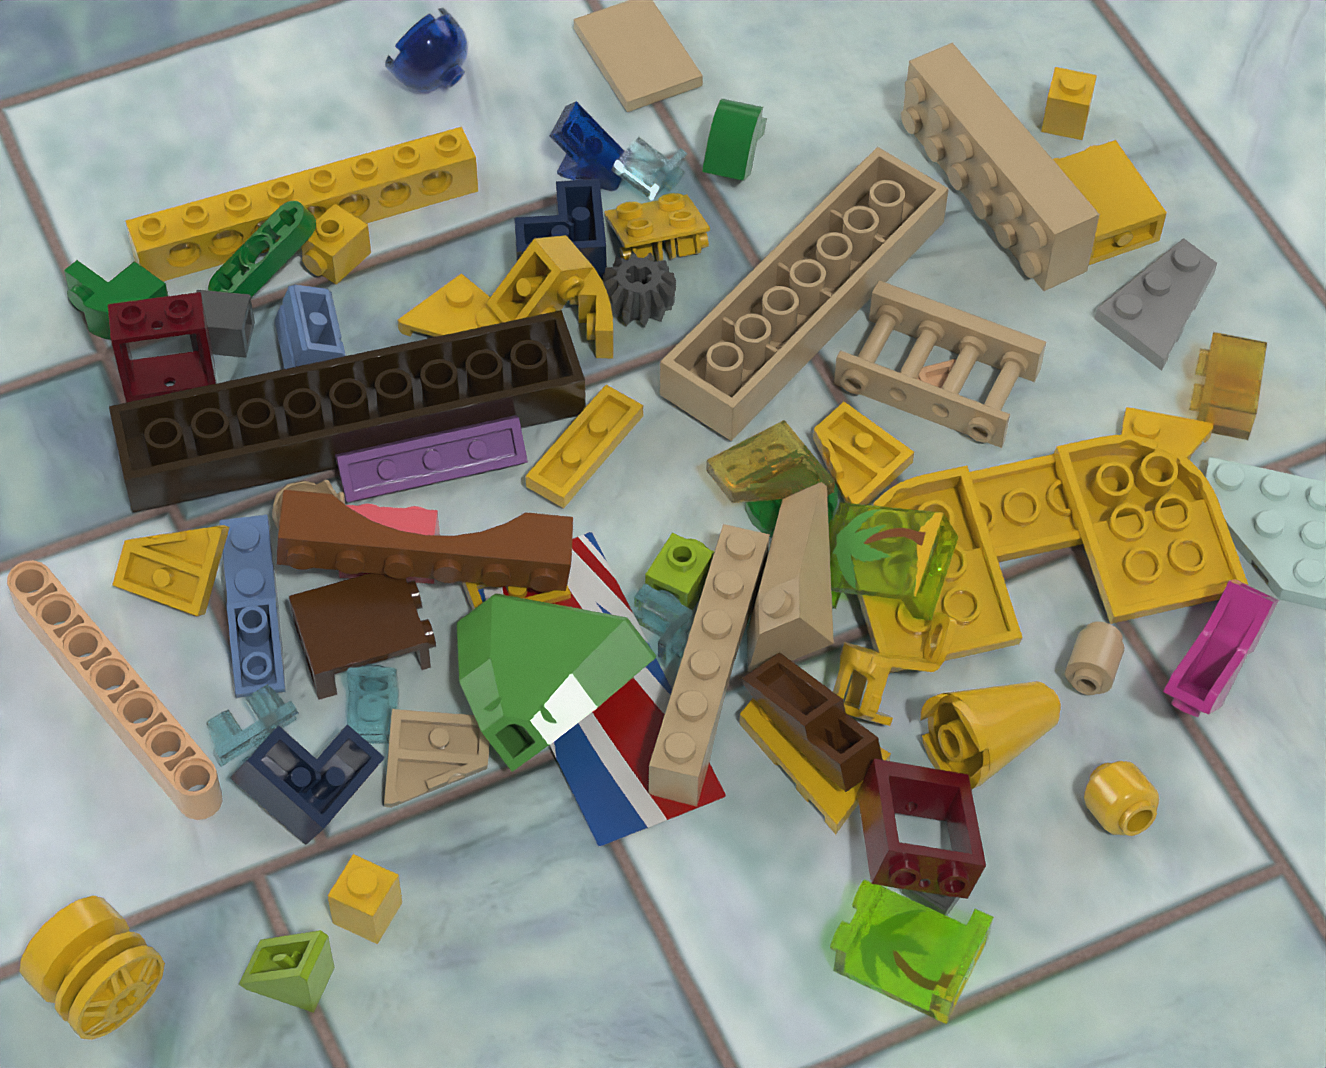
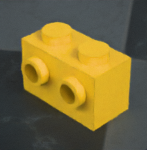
M566 235L534 238L486 304L502 323L560 311L568 300L581 292L585 285L583 281L593 269V266Z

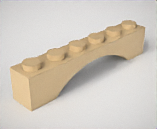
M726 524L722 526L649 764V794L693 806L698 804L710 763L715 735L733 665L746 625L753 611L765 567L770 534Z

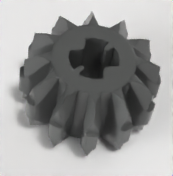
M632 251L629 260L616 257L613 267L605 268L603 284L609 297L613 318L623 316L626 326L633 320H639L645 328L649 318L662 322L665 311L672 310V306L675 303L676 278H674V273L669 272L666 260L655 262L651 252L644 258H638Z

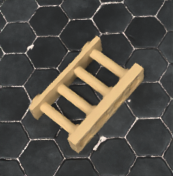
M879 280L872 292L869 321L876 324L858 357L840 350L836 358L834 385L842 387L852 394L866 396L969 435L976 441L987 442L1002 448L1006 439L1010 414L1001 410L1018 377L1035 382L1041 370L1046 341ZM892 330L917 338L900 372L875 364ZM934 346L959 354L942 388L917 379ZM976 361L1001 370L984 404L959 395Z

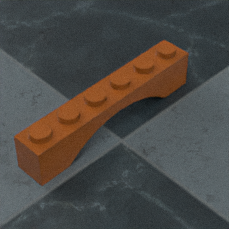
M283 489L278 532L277 565H286L299 570L310 568L339 570L345 574H358L360 572L384 574L397 579L417 577L436 579L443 583H454L457 581L482 583L495 588L515 586L533 588L540 592L566 591L572 561L573 517L525 512L505 524L481 532L455 536L422 535L400 531L374 522L350 509L333 494Z

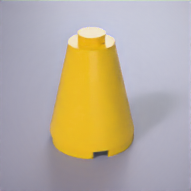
M1039 681L941 693L926 700L921 709L920 721L928 718L929 733L922 735L923 744L935 769L969 774L971 789L981 786L1054 728L1059 721L1061 703L1056 692Z

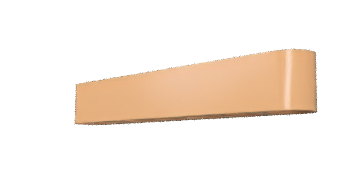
M34 560L17 564L7 576V585L19 617L181 813L195 820L213 816L220 809L223 800L217 770L212 761L50 569L42 562ZM65 621L64 623H61L59 625H54L58 622ZM86 653H92L87 657H80ZM121 685L114 690H106L111 686ZM140 718H149L142 723H133ZM168 751H176L170 757H161L162 754ZM206 785L199 791H188L193 786Z

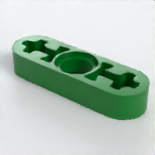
M289 201L281 205L214 273L210 279L208 291L249 294L252 298L312 236L316 228V218L298 201ZM266 248H269L267 255L260 262L255 263L258 255Z

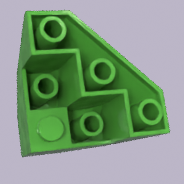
M495 593L457 622L459 682L481 732L512 772L598 708L657 657L627 617Z

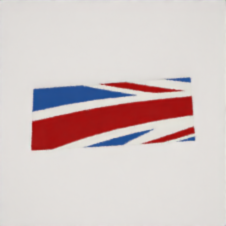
M589 532L573 538L571 569L567 583L571 598L551 604L627 617L649 645L593 533ZM508 586L478 589L482 602L495 593L509 596ZM527 588V594L524 598L544 592ZM656 658L598 708L550 744L599 847L726 797L710 763L697 806L649 794V764L672 693V688Z

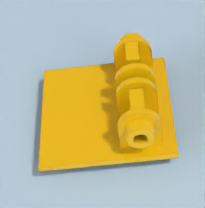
M669 193L662 195L656 201L642 204L639 202H625L618 205L616 209L604 211L607 220L624 246L620 247V257L622 259L629 260L632 251L638 258H644L650 252L653 255V244L656 260L663 261L662 241L664 240L670 259L676 258V250L677 255L682 257L701 253V248L709 246L706 232L710 231V227L688 194Z

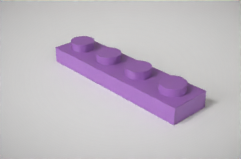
M517 415L335 455L346 502L528 462L520 420Z

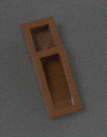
M779 652L742 678L745 688L781 732L809 761L843 791H849L864 780L874 759L883 760L878 737L846 714L843 699Z

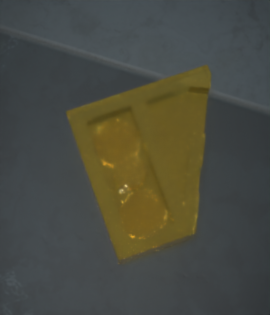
M785 420L707 459L706 471L731 503L784 499L820 482L827 486V495L832 494L835 487L834 479Z

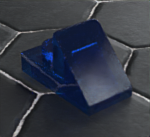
M577 101L564 107L549 135L566 153L557 170V174L567 179H600V188L612 192L618 189L633 160Z

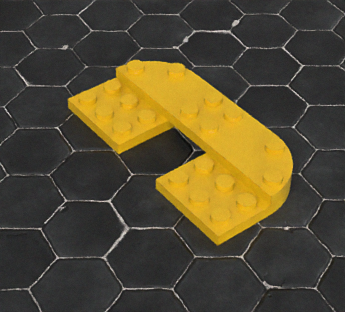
M1109 435L1056 446L1054 453L971 472H969L966 465L907 479L887 490L873 503L871 510L879 511L874 513V516L867 518V521L861 524L862 526L858 529V532L882 525L886 526L877 533L893 528H908L919 531L933 517L934 513H943L916 597L914 596L918 571L916 566L918 555L917 543L907 537H888L866 544L870 545V548L883 551L882 553L891 556L887 558L881 557V560L873 559V561L863 562L858 558L856 560L851 554V561L855 565L853 570L856 574L854 575L856 589L852 586L851 589L853 594L858 595L874 651L884 654L924 658V647L934 616L937 612L955 618L957 622L945 661L1020 644L1023 638L999 562L1083 544L1110 624L1220 600L1229 580L1236 579L1247 585L1248 582L1220 503L1207 478L1184 455L1180 460L1171 453L1157 447L1158 441L1133 435ZM942 630L938 636L937 647L941 641ZM892 667L889 673H894L907 669Z

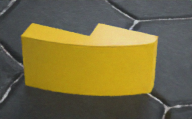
M593 267L583 281L585 285L581 292L570 299V305H578L579 323H587V340H595L596 358L613 359V316L611 304L605 286Z

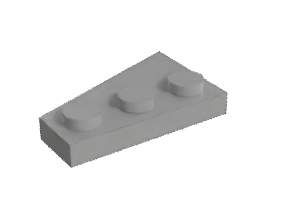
M1183 238L1100 305L1096 310L1095 320L1162 371L1174 344L1178 342L1187 320L1192 311L1197 307L1215 273L1217 262Z

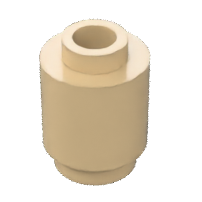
M1092 622L1079 632L1065 670V676L1068 682L1080 693L1086 695L1102 694L1112 688L1124 653L1123 636L1115 626L1105 622Z

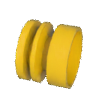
M97 896L76 900L58 911L43 924L28 943L21 957L19 970L24 980L46 1002L55 1003V1010L64 1021H68L73 1031L81 1039L89 1040L111 1033L136 1014L155 992L163 977L165 966L161 955L153 947L147 946L144 938L139 933L130 932L126 920L104 898Z

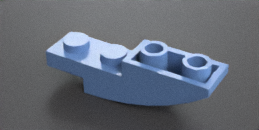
M268 515L219 520L220 525L230 527L223 549L236 698L286 692L277 585Z

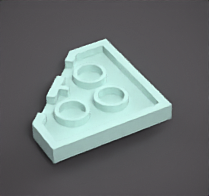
M1209 457L1205 477L1217 496L1237 550L1249 564L1255 563L1269 580L1267 586L1279 600L1326 610V482Z

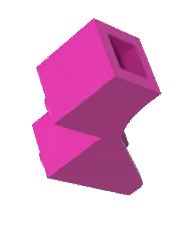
M1229 580L1207 624L1171 675L1163 691L1174 697L1171 704L1177 709L1195 717H1199L1201 712L1209 715L1221 708L1247 655L1254 652L1279 600L1239 580Z

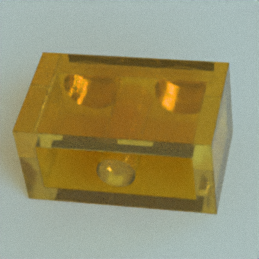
M1213 332L1209 348H1200L1194 375L1202 376V383H1194L1189 410L1197 411L1195 420L1214 423L1212 433L1245 440L1249 439L1258 409L1267 342Z

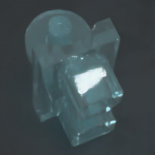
M267 684L245 699V702L258 720L246 729H241L229 709L208 720L206 728L215 746L213 757L220 768L254 746L257 748L278 725L283 729L295 722L299 712L292 701L285 704L281 697Z

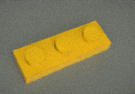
M605 385L525 476L526 487L564 509L643 417V405L614 388Z

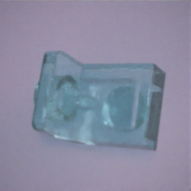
M638 137L616 160L611 170L653 201L664 188L671 192L682 179L685 171L680 166L688 153L680 148L669 160Z
M644 583L634 596V615L640 626L660 637L658 641V662L667 669L676 656L679 658L683 657L693 624V611L682 605L673 594L664 590L657 591Z

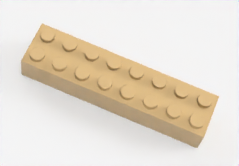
M877 147L660 361V395L732 441L872 297V292L878 281L887 282L944 223L949 188Z

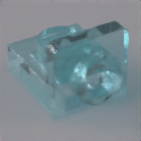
M369 664L361 668H348L347 724L369 744H389L392 709H399L400 692L397 669L377 664Z

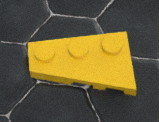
M752 698L740 713L739 724L775 766L780 765L797 784L796 790L807 802L811 800L825 816V823L837 834L859 804L857 792L863 780L849 791H843L796 748L763 711L756 700ZM880 747L882 759L890 761L891 753Z

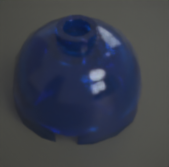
M443 7L438 9L440 17L435 19L429 13L400 38L395 45L400 51L395 61L389 55L385 60V67L396 79L409 88L425 92L436 90L444 85L449 89L465 74L461 67L467 59L468 39L459 22Z

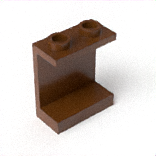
M369 573L289 596L293 623L318 700L337 695L334 674L414 651L421 670L431 668L429 649L436 647V641L429 619L421 621L417 609L422 608V601L415 580L407 582L406 578L397 579L384 574Z

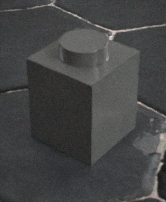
M196 290V292H201L213 355L246 358L255 324L250 295ZM190 334L193 351H199L196 334Z

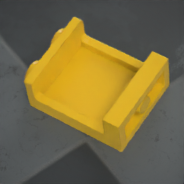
M1116 140L1099 146H1090L1084 151L1063 158L1053 159L1100 214L1089 265L1160 241L1167 212Z

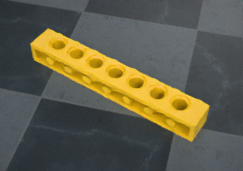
M461 126L129 219L125 222L133 257L136 263L157 278L167 281L223 265L281 205L289 201L300 202L314 215L316 220L330 207L337 204L363 222L370 223L478 192L476 156ZM266 248L261 253L268 252L269 248Z

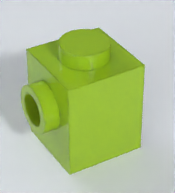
M671 533L645 574V601L687 620L701 598L715 551L708 549L702 542L696 539H686Z

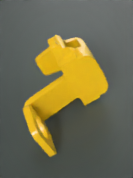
M940 612L935 614L925 643L924 658L878 653L872 649L844 642L839 656L840 669L833 692L844 699L850 680L846 698L843 702L846 714L891 726L893 717L878 711L890 669L895 667L926 672L937 671L948 654L957 623L956 619ZM942 630L941 641L937 647L938 636ZM866 682H867V687H866V690H865V693H864V696H863V699H862V703H861V706H860V701H861V698H862V695H863V692H864V688H865V685H866Z

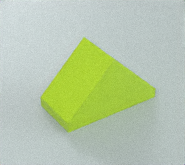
M318 930L261 939L239 985L248 991L314 1013L335 968L329 936L323 931Z

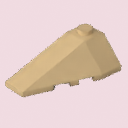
M822 482L782 499L747 630L749 673L779 652L792 661L834 644L827 486Z

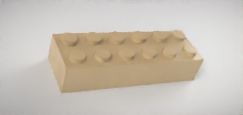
M953 42L910 60L907 81L905 82L904 107L901 112V119L905 129L917 137L925 147L928 157L933 162H937L948 175L951 185L964 194L971 203L975 214L980 219H984L993 229L1001 246L1006 249L1008 248L1020 262L1025 275L1033 278L1040 288L1046 291L1087 272L1100 215Z

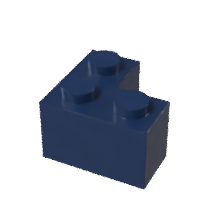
M600 179L556 181L557 215L514 218L516 260L518 261L534 238L566 235L591 263L603 281V274L605 273V268H607Z
M348 724L328 742L316 757L310 754L278 725L230 778L306 845L324 830L385 757Z

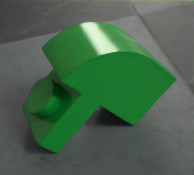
M727 99L720 100L712 120L702 172L742 181L751 175L757 141L764 135L767 118L762 117L763 107Z
M78 260L64 270L69 289L67 291L68 298L77 309L84 312L89 332L104 339L111 340L108 304L168 296L166 283L135 261L109 282Z

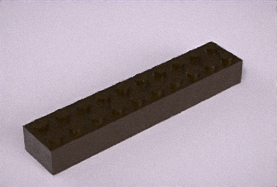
M560 310L109 406L132 512H138L338 468L336 454L514 415L519 417L521 427L576 416L586 407L585 378L563 312Z

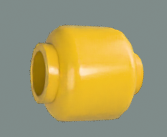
M1117 761L1098 766L1091 773L1084 792L1087 808L1101 826L1112 835L1134 836L1140 834L1150 827L1156 819L1160 800L1157 789L1132 762Z

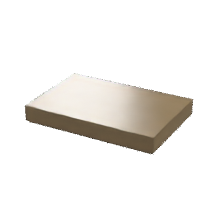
M628 0L574 19L575 32L627 112L703 86V75L653 0Z

